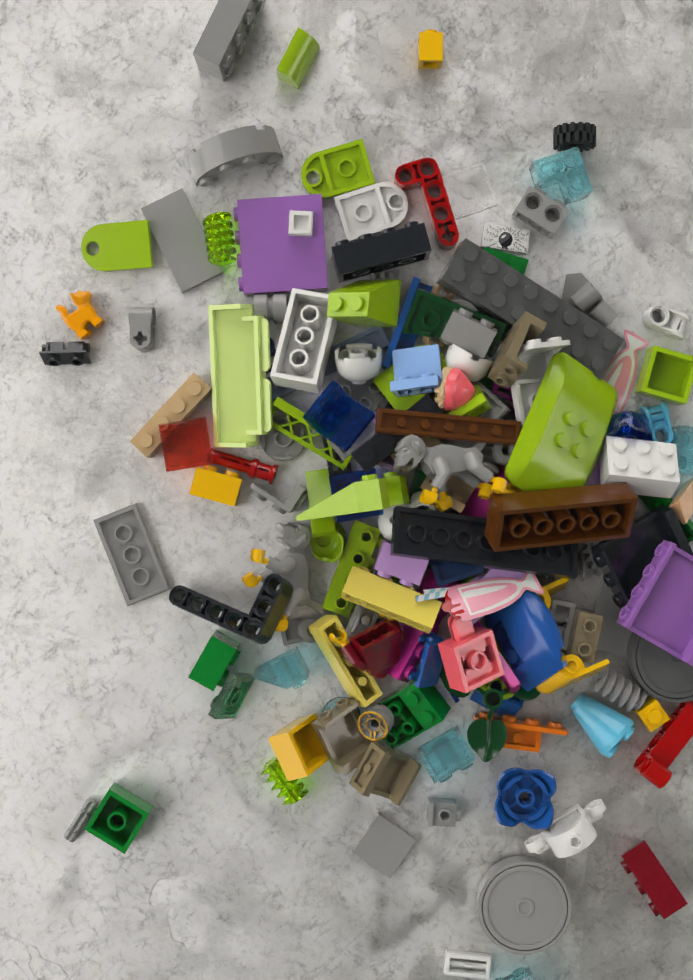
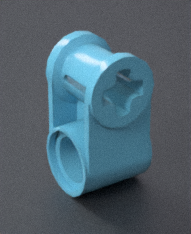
M663 401L660 402V405L641 406L640 414L647 441L658 442L655 434L657 431H661L664 434L663 442L671 443L673 431L667 403Z

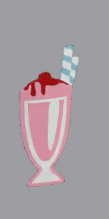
M626 329L624 330L627 348L613 358L602 377L618 393V401L611 424L620 419L630 396L637 371L636 352L649 343L647 340Z
M526 573L521 580L489 578L452 587L423 590L424 595L415 596L417 602L445 597V603L441 605L442 610L450 612L454 617L463 621H468L494 613L513 604L522 596L525 590L539 594L544 592L535 574Z

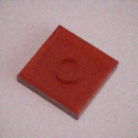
M206 417L158 424L166 472L213 464Z

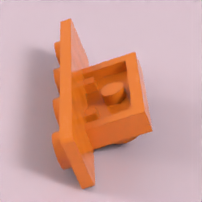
M480 711L479 714H473V721L476 719L487 721L488 712ZM493 714L491 717V721L500 720L506 727L507 738L503 748L539 753L542 732L568 736V730L562 726L563 723L557 721H549L548 724L539 723L540 720L535 718H526L525 721L516 720V716L503 714L502 718L493 717Z

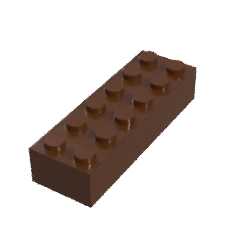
M626 482L492 494L489 500L484 535L494 552L629 538L638 497Z

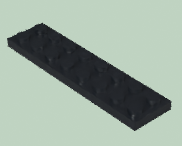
M395 506L393 508L390 555L575 579L578 576V543L494 552L484 535L487 518Z

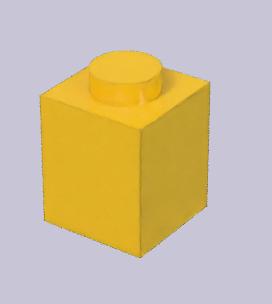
M433 29L419 32L418 69H441L443 63V32H437Z
M651 695L647 696L641 708L638 710L632 709L642 725L650 732H653L670 720L659 702Z

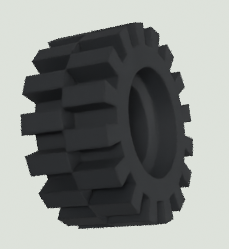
M570 122V124L563 123V125H557L553 129L554 150L575 153V151H589L596 147L595 124H590L589 122Z

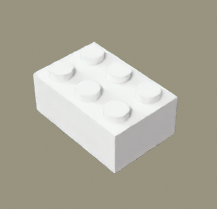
M606 436L599 455L600 484L626 482L636 495L671 498L680 484L676 444Z

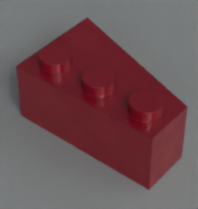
M645 840L621 854L623 858L620 862L627 874L632 872L637 880L634 882L636 888L641 895L646 893L651 901L648 906L656 917L660 915L663 919H666L688 904Z

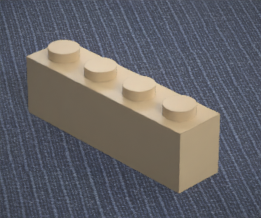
M193 373L130 442L147 458H152L212 394V388L196 373Z

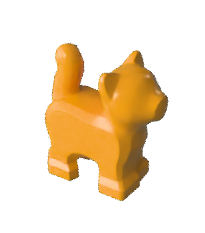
M78 290L75 293L70 292L74 305L78 307L76 311L68 314L66 308L62 305H57L56 311L60 313L65 324L75 331L81 340H86L93 334L92 331L87 330V326L93 324L94 327L99 329L105 324V320L98 316L95 308L91 305V293Z

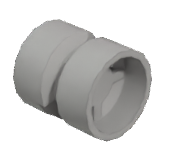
M274 293L272 297H269L267 294H254V316H264L269 322L273 320L275 324H283L288 307L287 293Z

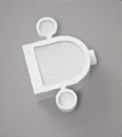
M602 799L591 801L584 809L577 803L553 817L550 828L540 829L542 833L529 837L524 842V845L529 853L541 854L551 848L558 858L575 855L587 848L596 839L597 832L592 824L604 817L606 806Z

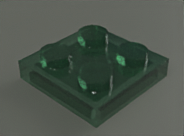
M230 672L222 685L219 695L212 700L210 704L211 710L208 715L214 719L235 718L256 677L249 673Z

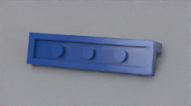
M413 277L397 327H395L386 352L382 369H387L393 364V350L412 348L415 345L418 335L401 332L418 288L430 293L433 287L421 283L420 278Z

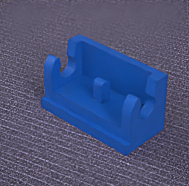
M430 632L429 634L419 636V642L426 641L418 672L410 673L408 678L409 680L418 679L414 683L417 688L437 685L443 665L438 643L445 640L434 632Z

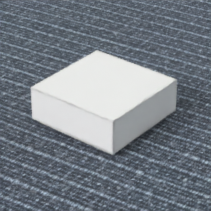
M290 210L289 236L312 237L314 213L312 211Z

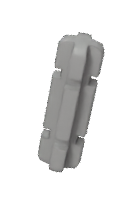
M90 798L85 801L65 832V839L70 842L76 840L80 834L79 832L84 828L91 814L98 806L96 801Z

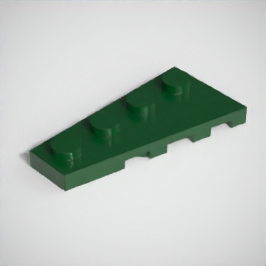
M418 288L401 333L441 338L453 310L464 308L473 313V318L479 321L484 318L495 324L493 328L497 329V333L491 345L498 346L507 323Z

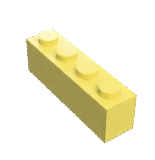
M358 566V568L352 567L342 590L341 598L428 634L430 633L442 605L438 598L417 602L415 596L423 594L416 592L414 587L404 584L401 586L394 583L392 578L387 579L371 573V570L363 566Z
M325 614L308 626V629L349 698L358 700L359 706L366 708L383 693L373 676L351 665L340 650L342 648L341 645L330 640V633L334 634L338 640L340 632L337 628L344 631L345 629L337 615Z

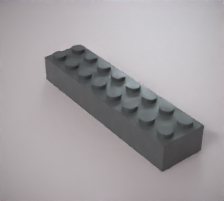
M467 238L460 242L436 282L460 299L470 302L484 314L506 322V328L509 330L525 311L547 322L544 331L536 339H541V342H546L547 339L553 337L570 340L571 345L562 348L559 352H564L592 371L599 380L603 377L624 341L619 335Z

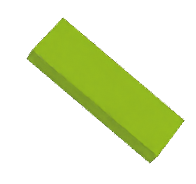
M328 469L305 471L309 508L331 496ZM334 516L310 519L313 537L336 534Z

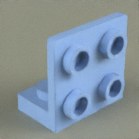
M438 344L392 351L395 381L390 382V391L396 397L435 392L434 389L441 385L442 369L440 347Z

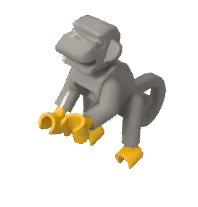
M410 434L402 438L396 445L395 452L397 454H395L396 459L393 469L399 470L407 465V471H411L420 464L425 475L433 481L430 485L431 491L427 489L422 490L419 502L427 505L435 502L439 512L449 509L453 504L451 497L447 495L449 491L447 480L450 476L457 475L459 479L473 489L479 488L478 497L488 500L493 493H505L507 486L506 479L494 477V473L483 465L481 450L485 447V443H474L471 448L467 449L447 444L426 447L421 438ZM494 444L492 447L494 460L501 465H507L514 446H507L508 454L504 455L502 453L503 445Z
M288 522V524L276 523V530L283 534V537H276V540L284 545V549L274 558L269 556L266 559L264 558L265 550L252 548L250 559L253 562L264 564V567L268 569L258 572L256 577L253 572H249L241 578L244 584L251 588L256 587L260 581L264 583L267 576L274 573L279 574L292 583V596L275 630L280 632L287 630V618L291 617L296 606L302 607L306 605L317 611L321 617L325 614L331 615L329 610L322 608V603L311 598L308 591V562L302 550L311 541L312 532L309 527L297 522ZM305 618L298 624L297 633L301 640L308 643L316 642L312 634H308L307 629L317 619Z

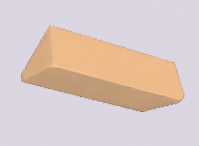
M693 478L683 484L668 506L674 510L677 519L683 525L687 523L693 514Z

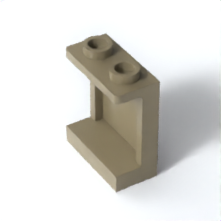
M525 311L507 332L488 378L499 386L509 388L528 368L527 363L517 358L522 344L536 339L544 331L547 322Z
M575 607L567 650L561 649V652L565 655H576L584 662L593 663L603 616L593 614V611L589 609Z
M342 698L336 702L335 707L320 713L318 719L311 724L334 771L347 775L358 767L371 742L380 743L379 741L369 740L360 733L357 727L359 714L356 707L360 705L358 700Z
M371 742L349 784L364 796L369 797L371 793L388 798L395 805L400 806L422 766L406 753Z

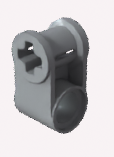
M130 307V343L140 352H149L155 345V308ZM142 336H144L147 341H143L141 345L138 343V340H142Z

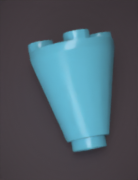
M581 694L570 706L574 710L573 714L603 757L606 755L610 758L618 750L619 741L621 739L626 741L636 728L633 725L635 722L589 696L586 697L584 694Z

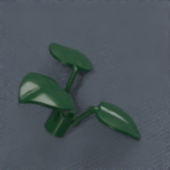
M442 665L440 677L445 688L454 696L462 698L468 696L470 692L463 693L449 687L444 665ZM521 685L519 691L514 693L518 699L524 701L533 700L541 694L536 688L527 692ZM480 687L474 689L482 694V701L489 708L487 721L476 719L469 725L467 739L471 748L483 762H488L497 756L506 742L507 730L504 723L500 720L491 721L494 709L501 706L503 695L509 691L507 687L502 691L496 689L484 691Z

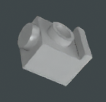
M428 797L427 826L455 827L456 821L461 819V807H457L456 800ZM444 811L449 813L448 817H442L440 814Z

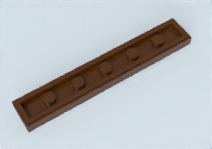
M387 408L376 409L375 433L398 436H408L411 434L417 435L420 438L515 446L521 432V421Z

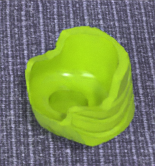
M335 522V535L312 536L310 546L312 554L316 559L334 563L341 558L346 544V533L342 525Z

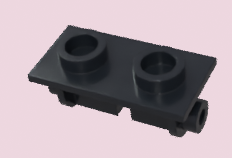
M85 341L68 342V349H64V342H46V344H42V351H39L45 365L59 366L62 364L81 366L83 364H91L88 355L90 353V344L85 343Z

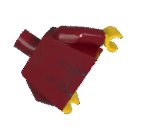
M382 614L379 615L387 619L350 637V643H347V634L342 629L337 628L340 632L338 640L334 634H329L332 642L341 645L342 648L340 650L351 665L360 671H366L370 676H374L377 679L385 678L388 675L387 668L398 663L400 650L405 640L399 621Z

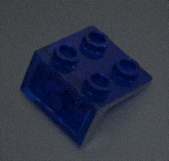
M332 380L304 414L303 418L314 431L347 452L375 418V414L349 397L340 384Z

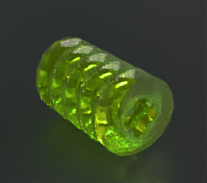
M228 212L212 213L206 216L202 222L204 235L206 236L207 258L211 264L216 266L228 265L236 261V258L232 256L236 254L237 250L232 247L235 245V240L232 239L234 232L230 229L233 227V224L229 221L232 217Z
M276 755L263 766L264 768L260 774L261 776L269 774L266 783L275 782L271 790L280 789L277 798L285 796L286 799L282 803L283 806L296 803L309 792L308 789L302 790L304 788L303 782L296 783L298 779L287 781Z

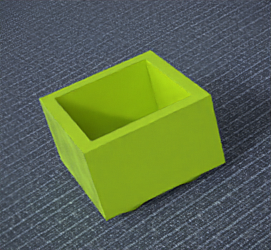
M655 345L647 348L634 393L677 406L687 404L693 383V356Z

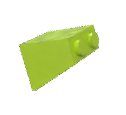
M359 280L329 292L327 317L356 327H397L402 280Z

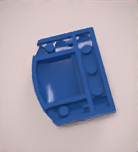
M525 590L522 596L513 604L484 616L486 628L493 630L494 636L513 670L512 672L520 682L521 687L527 692L533 690L567 666V660L561 662L560 648H564V643L559 628L549 609L535 592Z

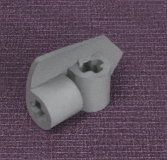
M582 273L566 274L562 300L604 327H607L618 316L615 311L604 301L599 291Z

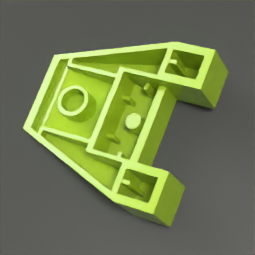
M398 471L383 473L384 478L377 479V474L362 476V481L350 484L296 516V520L301 521L390 508V506L410 503L406 475L398 476Z

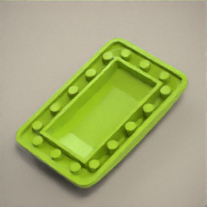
M564 352L555 353L549 362L505 469L506 480L523 492L586 486L614 416L618 401L617 390L602 378L599 380L592 371Z

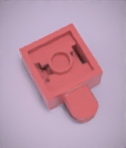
M450 615L447 622L451 638L438 643L449 687L463 693H468L505 675L493 630L479 626L473 627L472 619L463 621Z

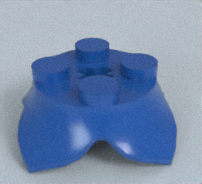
M514 767L503 771L497 781L498 796L494 807L498 823L507 827H514L519 823H524L529 828L536 830L550 828L554 817L551 797L555 794L557 788L555 777L539 769L525 770ZM522 792H525V793H526V792H529V793L527 794V795H528V799H526V800H525L524 798H520V799H519V797H521L520 794H521Z

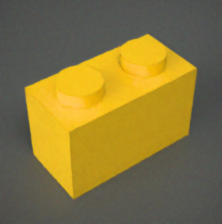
M204 464L203 468L196 467L189 494L230 506H237L244 479L239 478V473L226 470V473L222 474L216 472L217 467Z

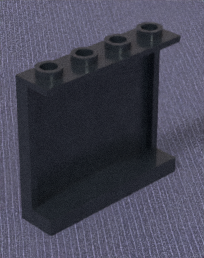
M660 505L635 520L632 524L629 538L602 540L591 547L594 553L593 560L604 573V576H602L603 581L607 587L611 588L614 594L612 599L620 609L627 605L631 598V591L639 584L643 577V570L651 563L655 556V549L663 540L677 544L678 548L693 556L692 549L672 508Z

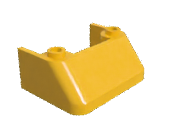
M568 578L559 579L543 586V594H536L549 609L551 606L550 596L565 590L569 580ZM573 654L561 657V662L567 660V666L537 686L536 689L543 694L553 693L605 670L610 662L606 659L585 668L578 656Z

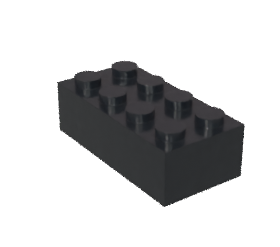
M418 221L409 222L404 225V228L395 230V227L384 229L381 231V234L372 236V233L364 234L358 237L359 240L349 242L348 239L341 240L335 243L336 246L331 247L339 283L370 275V273H379L428 260L432 251L425 223L418 224Z

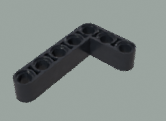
M270 574L265 579L249 614L182 585L172 588L169 600L173 605L186 612L263 645L271 640L292 596L293 585L279 574ZM260 627V631H259V633L256 635V631H257V629Z

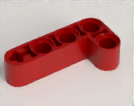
M427 157L399 166L395 172L394 184L403 191L420 187L438 247L445 251L453 249L459 239V232L437 162L433 158ZM423 167H430L433 170V174L424 175L421 169ZM406 173L411 177V180L402 182L399 179V175ZM430 189H437L440 196L432 198L429 196L428 191ZM443 211L446 213L447 218L445 220H438L435 217V212ZM446 226H447L446 232H447L448 237H451V236H452V239H451L450 242H448L447 239H443V237H444V235H445L444 227H446Z
M693 700L677 705L669 716L670 720L661 726L634 763V769L659 789L669 782L672 772L668 767L693 736Z

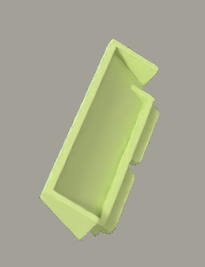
M253 304L208 305L214 447L247 448L259 446L258 435L268 434L273 428L271 382L266 379V372L271 367L269 321L264 316H254Z

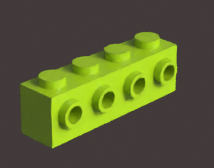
M356 519L354 520L322 608L347 618L350 612H354L357 604L341 598L342 590L353 566L357 568L358 566H363L369 570L372 569L376 558L372 556L375 547H380L383 540V535L380 534L379 528ZM357 554L363 558L360 563H356L353 560Z

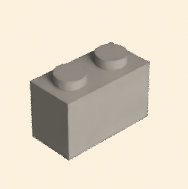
M464 308L454 309L442 332L441 338L484 358L497 333V329L493 328L495 324L484 318L481 321L473 318V313Z

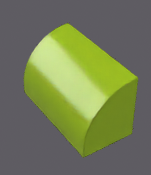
M299 27L277 68L278 79L298 90L320 49L318 42Z

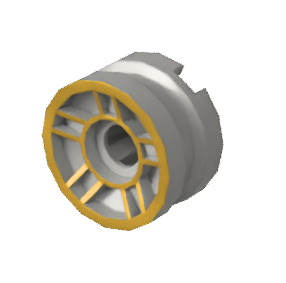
M376 703L367 706L357 720V727L360 733L372 741H379L385 738L394 725L392 711L383 704L376 705Z

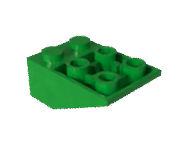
M418 679L409 680L408 683L405 682L376 704L387 706L394 716L392 729L382 739L389 748L395 749L444 720L451 707L435 686L417 688L414 683Z

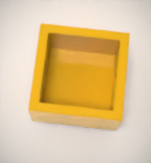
M316 713L293 720L268 738L287 781L307 777L329 760L311 724L318 719Z

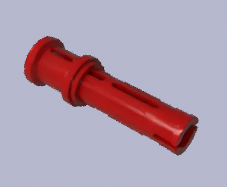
M210 448L206 460L207 462L247 473L251 479L256 477L266 480L271 485H273L278 471V465L276 464L271 466L260 462V459H253L251 461Z

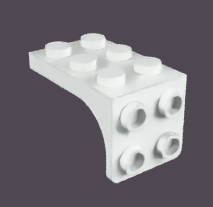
M553 337L547 339L546 342H541V339L526 341V344H522L517 358L527 363L528 368L510 386L516 421H521V429L552 356L562 348L571 345L570 340Z

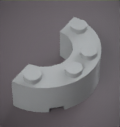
M255 125L245 126L223 132L200 143L201 149L198 151L192 149L187 155V161L195 185H200L201 187L214 183L213 180L218 179L221 173L230 172L237 165L243 164V166H247L255 162L271 165L279 162L283 154L274 128L263 125V129L257 130Z

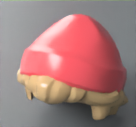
M450 366L444 367L441 373V385L434 389L437 394L435 402L438 403L437 407L442 412H451L471 400L475 394V388L462 369L451 368Z

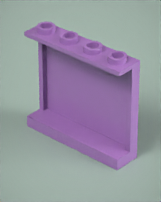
M312 194L237 200V207H233L234 221L239 222V230L235 231L236 245H240L241 254H237V266L242 268V277H238L239 291H243L245 297L254 294L291 292L292 288L328 292L322 195ZM290 210L312 211L314 213L312 237L289 236Z
M663 540L655 549V556L651 563L643 570V577L639 584L631 591V598L627 605L619 612V619L616 623L693 666V556L678 548L677 544Z

